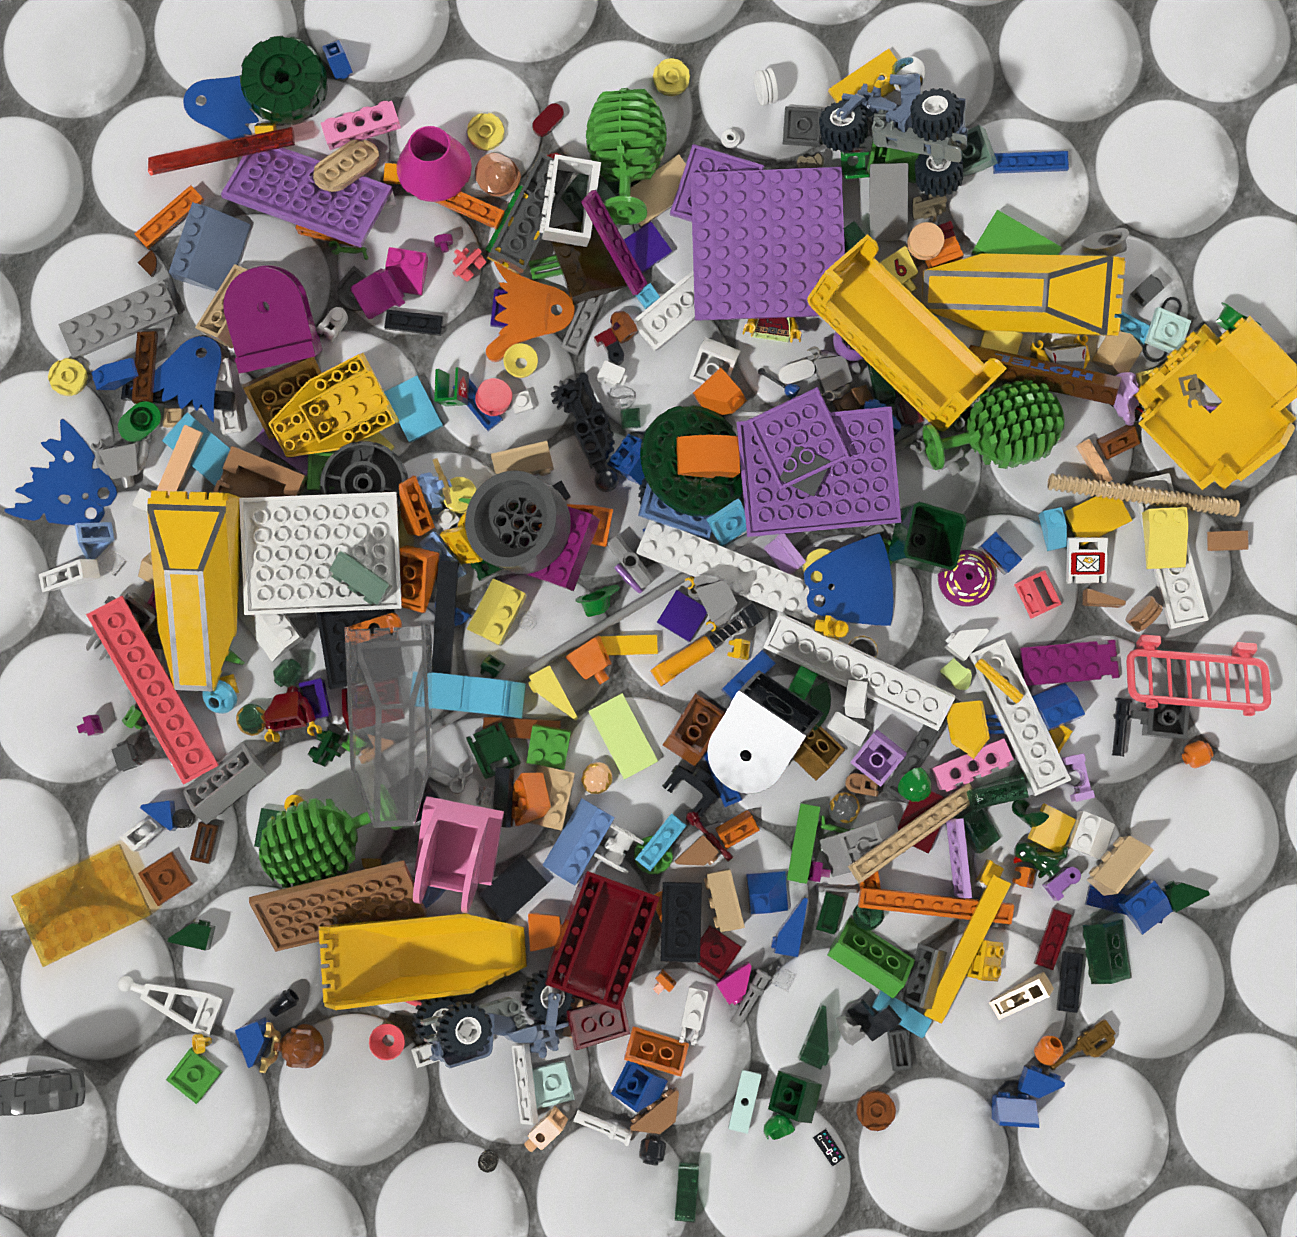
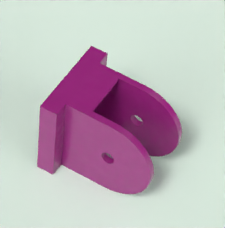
M264 265L246 270L233 279L226 290L223 307L236 354L235 362L239 374L315 357L323 350L320 337L317 335L306 291L294 274L278 266ZM264 301L269 304V310L265 308Z

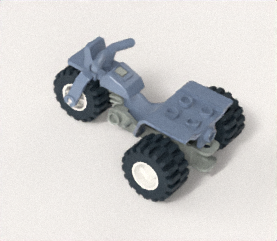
M540 970L539 973L531 974L533 978L528 977L526 979L528 983L527 985L523 984L522 989H525V991L521 993V997L524 998V1001H521L522 1005L526 1006L525 1011L534 1018V1024H526L528 1021L524 1020L526 1018L522 1015L524 1012L520 1011V1002L510 997L481 1005L457 1002L456 999L449 996L422 999L420 1001L422 1005H417L415 1008L418 1010L417 1013H413L416 1021L412 1022L413 1026L416 1027V1034H419V1037L425 1042L432 1044L430 1060L445 1062V1066L448 1068L457 1067L490 1056L493 1050L494 1034L504 1036L507 1040L517 1043H534V1045H529L530 1053H539L540 1058H545L547 1056L546 1045L550 1050H559L558 1044L560 1041L555 1030L569 1026V1022L561 1020L560 1016L566 1017V1011L573 1008L570 1006L571 1002H575V999L572 998L573 994L545 985L548 970Z

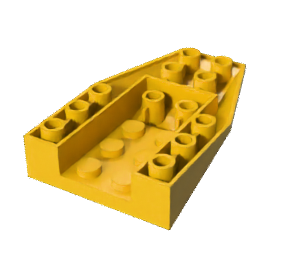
M361 353L308 380L268 424L287 458L339 450L340 447L346 444L359 442L399 422V419L364 353Z

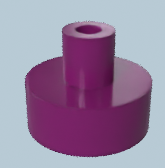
M440 234L435 236V247L441 248L442 253L449 252L448 246L453 244L452 235Z

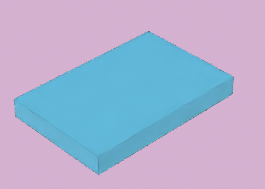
M418 376L384 392L399 419V424L409 443L443 427Z

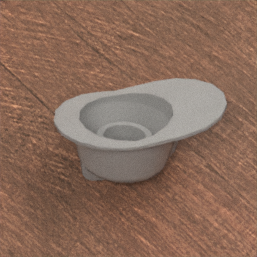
M1118 228L1093 233L1085 238L1083 243L1087 249H1099L1106 256H1114L1127 250L1126 239L1129 231L1126 228Z

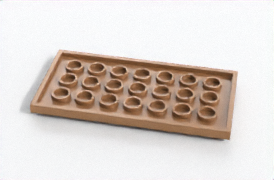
M404 860L249 897V904L275 952L319 942V926L427 916L423 902L421 904L413 902L414 881Z

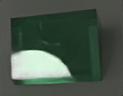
M982 804L956 818L964 820L965 837L975 853L984 852L1001 839Z

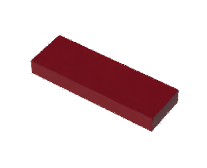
M1052 908L1034 964L1054 971L1072 917L1071 914Z

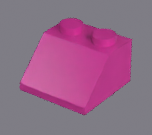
M389 247L385 269L393 274L396 287H399L403 293L422 296L429 262L427 254Z

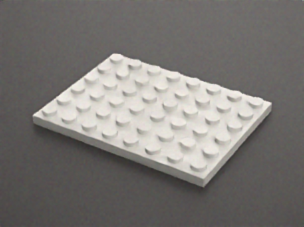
M397 492L239 498L244 615L402 609ZM340 551L346 552L392 585V588L379 605L375 603L373 606L363 599L365 597L360 592L355 594L347 588L349 584L343 580L340 583L331 577L333 573L329 569Z

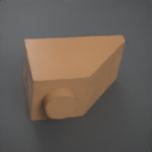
M702 835L675 860V863L679 865L702 866L708 863L711 865L718 859L717 854L719 852Z

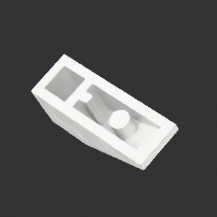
M79 559L39 574L42 593L88 583L100 578L97 559Z

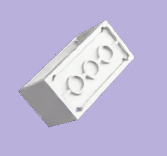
M556 154L554 160H550L547 177L551 178L547 179L544 194L548 198L544 199L542 214L545 217H542L539 233H543V240L587 247L591 237L592 221L585 209L581 233L549 227L552 203L555 198L557 170L589 175L587 196L591 190L597 191L601 162Z

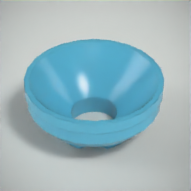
M221 680L218 681L215 692L203 691L202 693L206 706L219 714L228 713L237 704V695L234 689L228 683ZM211 698L217 699L219 706L213 705Z

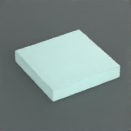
M1157 307L1155 308L1145 343L1167 353H1171L1174 349L1178 350L1185 342L1191 320Z
M566 1060L532 1068L537 1109L575 1100Z

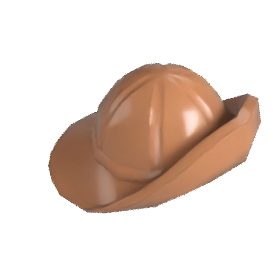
M489 153L480 158L475 167L477 183L483 191L492 196H507L513 193L520 183V170L511 159L502 154Z

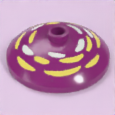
M960 550L957 567L951 571L938 573V585L944 597L951 603L963 607L975 606L986 600L991 594L995 585V572L990 561L981 553L973 550ZM967 573H970L972 575L971 580H968L966 578Z

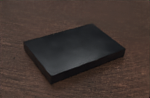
M522 854L492 882L491 886L488 885L479 895L501 920L506 923L548 882Z

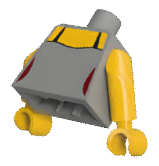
M1077 335L1074 338L1073 344L1045 347V350H1042L1044 344L1041 340L1037 342L1039 348L1035 347L1033 342L1030 345V350L1037 353L1036 356L1039 360L1085 369L1090 361L1088 346L1085 345L1088 341V336L1086 335L1082 337V341L1080 336Z

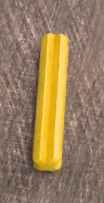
M980 659L975 664V667L1015 703H1019L1024 697L1022 693L984 659Z

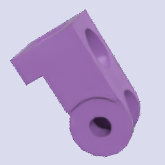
M1065 867L1042 886L1054 901H1059L1064 897L1062 894L1064 889L1080 881L1081 873L1075 867Z

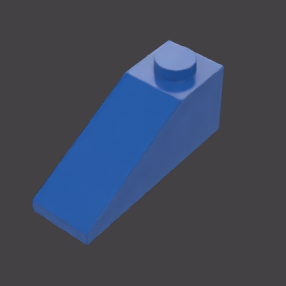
M761 650L721 690L732 701L737 692L758 670L765 674L776 663Z
M801 898L777 931L776 937H772L771 948H774V953L793 957L799 956L808 898Z

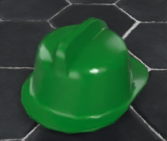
M1221 302L1224 308L1217 319V324L1225 330L1232 331L1235 328L1233 325L1240 318L1245 320L1247 317Z
M144 401L130 408L122 415L118 422V432L121 437L130 442L144 439L160 424L161 413L158 407L151 402Z
M619 585L601 588L590 594L579 596L575 601L582 604L587 617L600 615L609 608L610 595L619 590Z

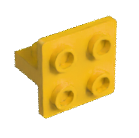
M983 940L967 972V977L976 978L981 981L998 982L1002 972L1000 965L1001 958L1004 956L1003 942Z

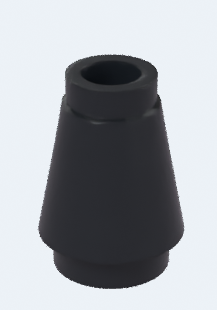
M292 989L284 990L269 1008L271 1014L277 1017L295 1007L299 997Z

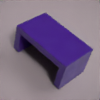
M319 678L299 683L303 696L308 699L313 709L316 720L332 717L325 680Z

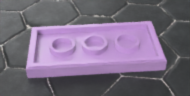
M950 819L946 822L954 896L972 898L964 820Z

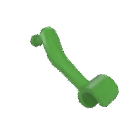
M337 241L329 243V247L337 246V249L331 251L335 255L340 252L351 254L363 253L364 259H369L365 247H341Z
M820 816L821 828L838 833L849 831L836 825H826L825 816Z

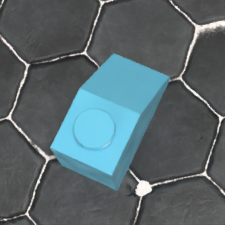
M1062 507L1041 512L1038 516L1047 551L1067 547V525Z

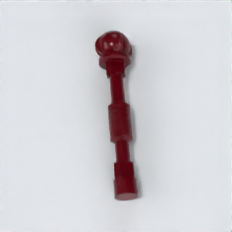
M694 811L687 813L686 822L692 824L691 826L695 825L697 829L699 828L707 840L714 847H717L723 857L729 862L734 856L719 844L720 841L712 833L706 830L700 821L701 818L698 813Z

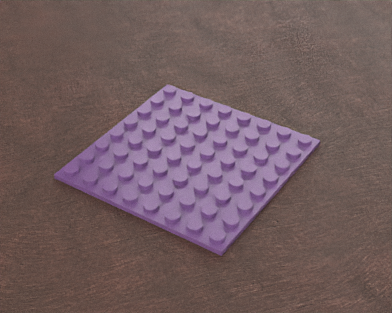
M824 167L691 173L695 321L819 316L809 306L807 298L824 272L845 254L842 168Z

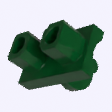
M322 730V733L317 735V740L322 742L320 747L313 746L308 752V755L313 759L312 762L326 767L328 762H332L335 756L341 757L342 754L338 752L340 747L338 742L341 735L329 730Z

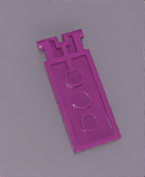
M1108 640V644L1098 645L1097 641L1020 648L1022 675L1027 686L1101 680V676L1112 675V679L1120 678L1118 661L1111 662V657H1117L1116 640Z

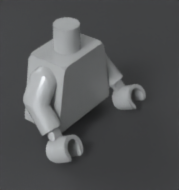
M816 346L807 349V351L812 353L808 359L813 360L816 358L813 364L822 396L827 398L825 404L827 405L831 401L841 399L850 389L853 381L851 375L860 373L858 362L847 364L846 359L839 356L838 353L819 350Z
M959 417V423L956 424L955 421L952 424L955 428L953 429L952 427L940 434V438L943 439L965 433L963 428L965 425L964 419ZM917 440L918 447L912 444L910 446L911 449L916 451V455L922 465L934 470L928 460L924 442ZM965 445L944 450L945 464L942 469L937 471L940 472L948 468L952 476L960 473L962 469L957 461L964 456Z
M148 434L147 438L140 440V443L136 441L107 447L99 440L100 446L98 448L96 444L92 443L91 447L96 451L97 466L106 475H109L111 479L121 478L124 488L134 486L133 475L139 474L145 467L149 453V443L152 437Z

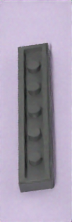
M955 698L954 701H953V703H960V702H961L960 700H958V699H956V698ZM946 717L938 731L923 724L908 748L906 756L895 769L884 790L899 799L902 798L898 792L900 780L910 770L922 766L947 725Z

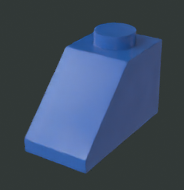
M339 40L322 46L335 79H344L353 73Z
M133 358L104 364L91 372L96 390H116L138 376Z

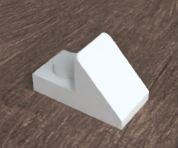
M148 815L123 834L120 839L133 852L144 849L147 842L160 833L163 827Z

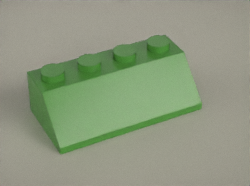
M850 917L833 941L827 954L891 998H894L905 986L915 961Z

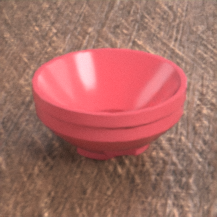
M386 1023L377 1026L369 1037L371 1052L381 1060L396 1058L401 1054L405 1046V1036L402 1030L394 1024ZM389 1034L394 1037V1044L392 1046H386L383 1043L385 1035Z

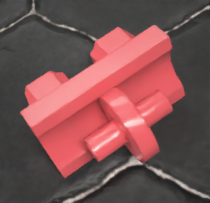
M467 248L462 252L458 249L454 251L457 257L453 262L457 265L462 261L452 272L455 277L459 276L468 282L474 274L467 267L471 263L478 270L483 267L486 261L481 255L482 251L479 248L475 249L467 258L466 255L470 252Z

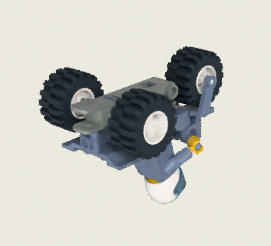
M908 56L896 61L892 66L890 77H887L883 72L879 73L875 78L877 81L874 84L872 93L868 92V84H863L857 94L843 93L842 101L832 103L831 106L825 108V111L821 112V117H819L821 139L827 148H832L833 151L840 150V152L845 150L851 151L854 147L858 148L859 144H863L868 136V117L873 116L872 137L873 143L877 147H887L919 154L918 159L915 161L916 184L921 192L925 191L926 195L932 194V197L937 195L943 197L945 194H952V191L958 190V186H961L963 180L961 150L967 148L968 128L965 127L966 101L964 98L956 97L954 93L951 94L950 90L944 91L943 88L938 90L932 88L930 91L925 90L921 94L925 67L923 62L917 57ZM890 82L901 93V104H895L881 97V88L885 83Z

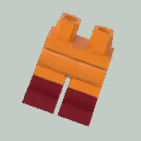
M951 221L938 225L944 234V245L935 258L924 260L928 269L961 260L964 256L955 237Z

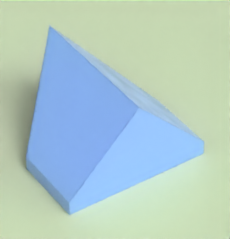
M112 522L75 524L77 541L86 559H96L115 541Z

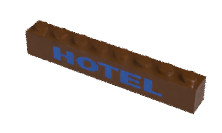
M969 346V350L984 364L990 358H995L1007 368L996 380L1010 383L1032 380V384H1037L1039 388L1041 383L1047 384L1051 392L1110 405L1115 404L1122 377L984 347Z

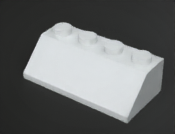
M243 584L239 586L237 614L272 662L304 639L285 613L244 615Z

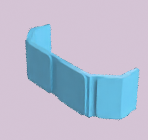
M413 672L410 699L418 672ZM424 672L415 708L444 709L522 719L526 684L499 679Z

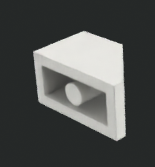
M986 628L962 630L955 634L952 632L945 640L947 644L944 648L963 662L987 635L989 630Z

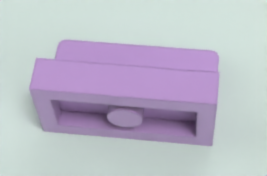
M779 534L764 547V550L777 567L788 574H793L806 563L785 534Z

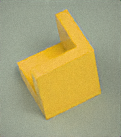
M986 859L976 880L987 886L992 874L1000 878L1004 869L993 863V861Z

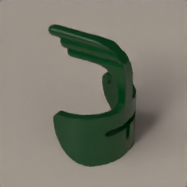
M1023 799L1015 800L1012 803L1013 813L1031 829L1043 824L1049 818L1048 814L1041 811L1025 814L1030 803Z

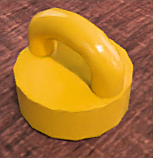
M202 1034L192 1036V1047L196 1054L204 1053L205 1047L212 1043V1038H204Z

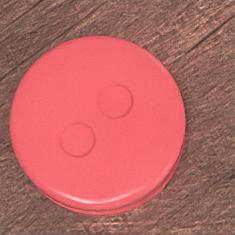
M497 378L483 381L475 395L477 407L489 416H499L505 413L512 401V391L509 385Z

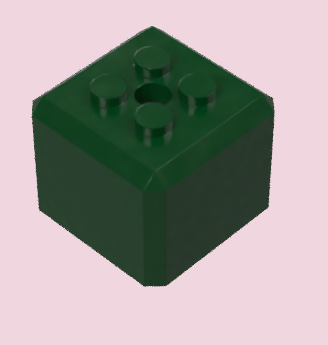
M920 501L900 508L901 523H895L888 553L891 562L934 574L951 571L956 568L967 523L964 514ZM917 535H920L923 539V543L921 545H918L915 542V537Z

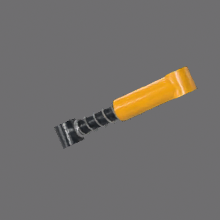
M755 603L741 610L737 618H734V621L727 623L723 628L720 627L716 633L712 632V635L709 637L702 636L685 649L651 669L650 672L660 687L715 652V647L721 642L725 643L727 638H732L733 634L739 633L741 629H750L765 618Z

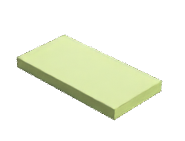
M623 693L588 711L624 780L658 762Z

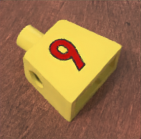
M906 246L880 262L911 293L917 290L912 280L917 277L918 270Z

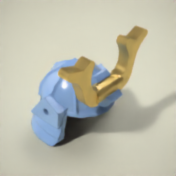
M438 458L432 460L439 477L433 476L431 472L417 477L430 515H437L444 510L441 504L444 499L447 505L452 503L450 479H446Z

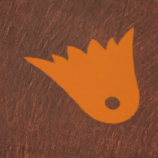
M494 262L499 273L507 282H499V285L508 292L507 294L495 297L499 304L507 308L495 317V320L508 325L499 332L500 335L506 336L496 348L494 355L523 341L558 332L570 324L575 310L568 294L556 287L516 274ZM557 304L562 307L560 315H554L551 312L553 305Z

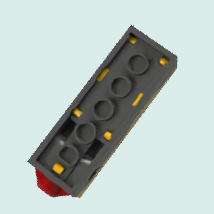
M540 152L487 257L489 260L502 265L516 274L521 275L524 272L543 234L539 233L542 217H545L542 214L544 199L548 198V196L544 195L547 179L551 178L547 177L550 160H554L555 154L560 155L558 153L545 155ZM557 170L554 187L555 198L552 203L550 218L573 172Z

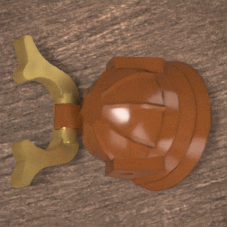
M266 1022L264 1037H272L271 1052L268 1058H261L259 1072L266 1073L268 1067L277 1060L279 1051L282 1054V1058L287 1061L286 1066L313 1067L320 1061L324 1052L322 1035L315 1027L302 1024L291 1028V1032L281 1039V1034L274 1029L273 1023Z

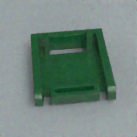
M502 721L498 723L499 731L494 724L474 733L473 736L476 740L474 742L471 736L466 737L485 780L495 776V770L493 771L490 764L507 757L509 764L501 768L511 769L521 764Z

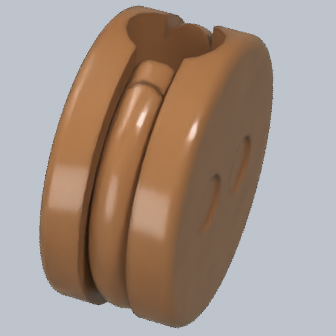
M1148 596L1130 610L1125 620L1136 632H1140L1159 617L1163 607L1152 596Z

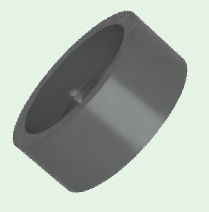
M514 470L492 476L476 490L467 508L465 527L471 547L483 560L510 573L530 574L546 568L561 554L570 534L571 520L564 498L554 487L530 473ZM519 503L518 509L514 511L515 505ZM536 506L535 512L532 513V508ZM507 519L506 524L502 526L503 520ZM524 521L523 527L520 528V523ZM542 523L541 529L537 531L538 525ZM512 536L511 542L507 543L508 538ZM530 539L529 544L525 546L526 540Z

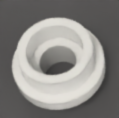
M732 129L723 132L721 142L725 147L734 148L739 144L740 136L738 132ZM728 136H733L734 139H733V140H728L727 137H728Z

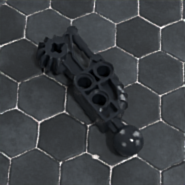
M581 373L575 381L568 379L566 384L560 380V387L557 385L553 386L555 391L551 392V397L554 398L552 403L557 404L558 410L564 407L565 413H573L576 420L574 424L575 437L590 469L594 468L596 471L594 478L595 486L602 492H610L618 485V476L613 470L607 469L605 465L606 460L609 458L608 455L614 452L613 445H615V440H613L614 433L611 431L612 427L602 404L597 401L586 373ZM582 385L593 404L588 416L581 404ZM565 393H567V395H570L569 399H567L566 396L564 397ZM601 418L605 423L599 426L595 423V420ZM580 426H585L588 430L585 433H580L577 429ZM588 443H593L596 447L593 450H588L585 446Z

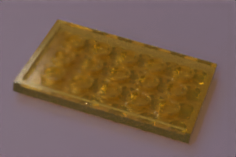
M121 844L115 845L11 896L42 967H46L152 915Z

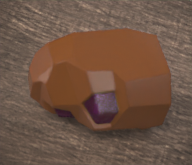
M616 311L611 315V330L617 340L622 344L633 338L638 330L629 314L624 311Z

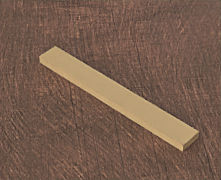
M970 783L958 788L850 864L848 867L857 882H863L976 802L979 797Z

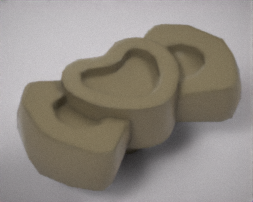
M817 153L814 157L808 156L807 158L799 156L797 160L798 169L822 168L824 165V157L821 153Z

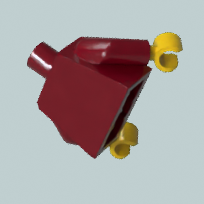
M288 686L286 693L275 695L270 706L264 712L266 729H268L264 738L267 742H272V740L273 742H279L280 735L276 731L306 727L307 723H309L307 728L309 735L315 736L314 728H316L318 734L322 733L321 726L315 725L314 721L316 718L308 699L298 692L299 689L296 686Z

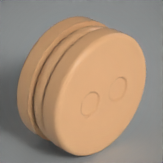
M923 222L916 225L907 240L909 252L919 260L935 258L944 245V234L934 223Z

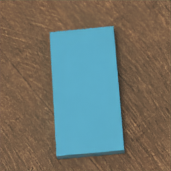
M187 412L162 441L174 450L184 425L203 432L190 465L213 485H216L217 480H220L222 476V468L230 448Z

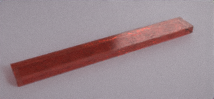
M293 127L148 157V172L151 176L295 145Z

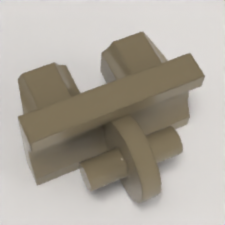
M929 194V200L923 201V198L920 196L914 197L912 199L913 219L930 218L932 223L936 222L937 216L942 215V212L946 211V196L940 197V195L932 197V194Z

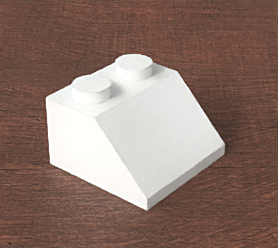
M705 337L697 354L690 379L703 384L719 368H722L731 377L740 350Z
M1078 811L1066 846L1071 850L1102 861L1101 857L1106 852L1115 824L1088 812Z

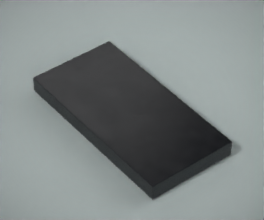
M663 882L661 962L700 963L702 883Z

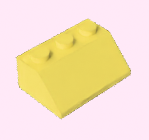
M492 579L467 630L501 647L527 597L526 593L506 583Z

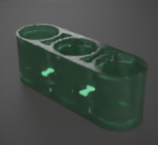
M867 362L874 399L885 405L895 404V388Z
M679 1162L675 1221L695 1223L699 1176L698 1163Z

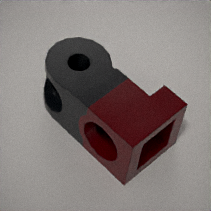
M611 328L594 336V342L597 347L603 345L607 352L608 361L618 366L621 365L624 361V352Z

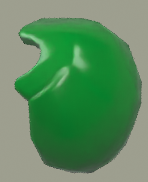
M775 1115L770 1117L764 1124L763 1132L767 1139L770 1136L773 1140H777L793 1133L795 1128L790 1118L783 1115Z

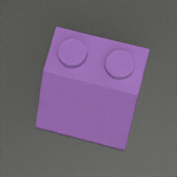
M876 729L850 763L881 787L904 759L907 752Z

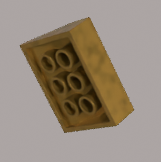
M314 357L290 362L242 385L269 440L274 438L275 435L268 423L308 380L321 374Z

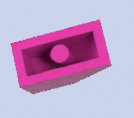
M749 962L716 982L729 1005L731 1003L736 1005L744 999L742 996L746 994L752 967Z

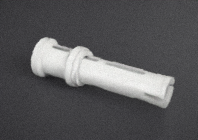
M580 1110L577 1111L573 1121L608 1135L610 1140L616 1139L625 1143V1146H628L633 1133L631 1129L619 1126L617 1122L612 1124Z

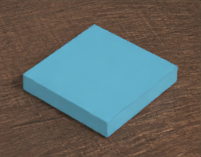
M736 499L706 519L718 544L722 547L747 531L745 509L739 499Z

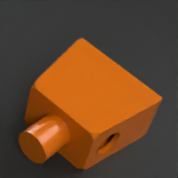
M600 636L594 637L565 656L585 680L595 676L600 685L609 680L604 669L611 665V661Z
M528 913L530 951L555 946L563 926L561 924V917L559 915Z

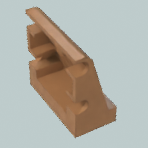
M231 446L222 468V476L220 480H217L213 492L230 493L240 498L300 496L305 489L308 477Z

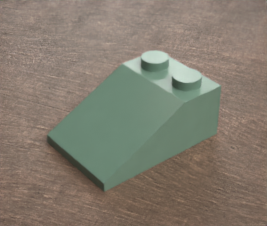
M978 125L968 130L967 148L961 150L963 177L998 164L986 129Z

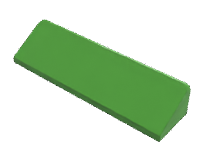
M800 803L787 880L804 884L808 882L820 807Z

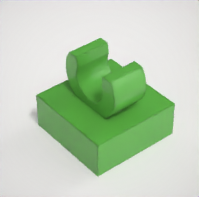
M132 705L122 719V722L131 729L133 726L141 729L142 727L137 724V721L139 719L147 720L142 711Z

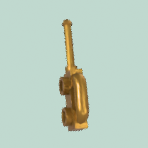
M1105 1019L1101 1020L1092 1029L1085 1031L1084 1035L1078 1036L1075 1041L1077 1044L1074 1048L1061 1057L1054 1065H1050V1069L1056 1070L1055 1068L1076 1052L1083 1051L1086 1056L1090 1055L1094 1058L1101 1056L1114 1045V1035L1116 1033ZM1104 1038L1106 1042L1096 1049L1094 1045Z

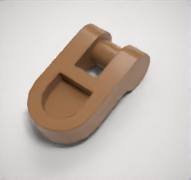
M858 773L847 776L845 786L850 792L878 797V784L868 776ZM865 781L870 782L869 789L864 788Z

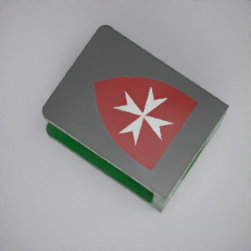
M854 147L851 151L845 150L841 152L842 175L845 179L870 177V174L865 169V155H869L866 147ZM849 156H857L858 163L853 166L849 165Z
M459 367L455 368L454 397H449L450 375L441 369H436L434 401L443 406L468 405L469 372Z

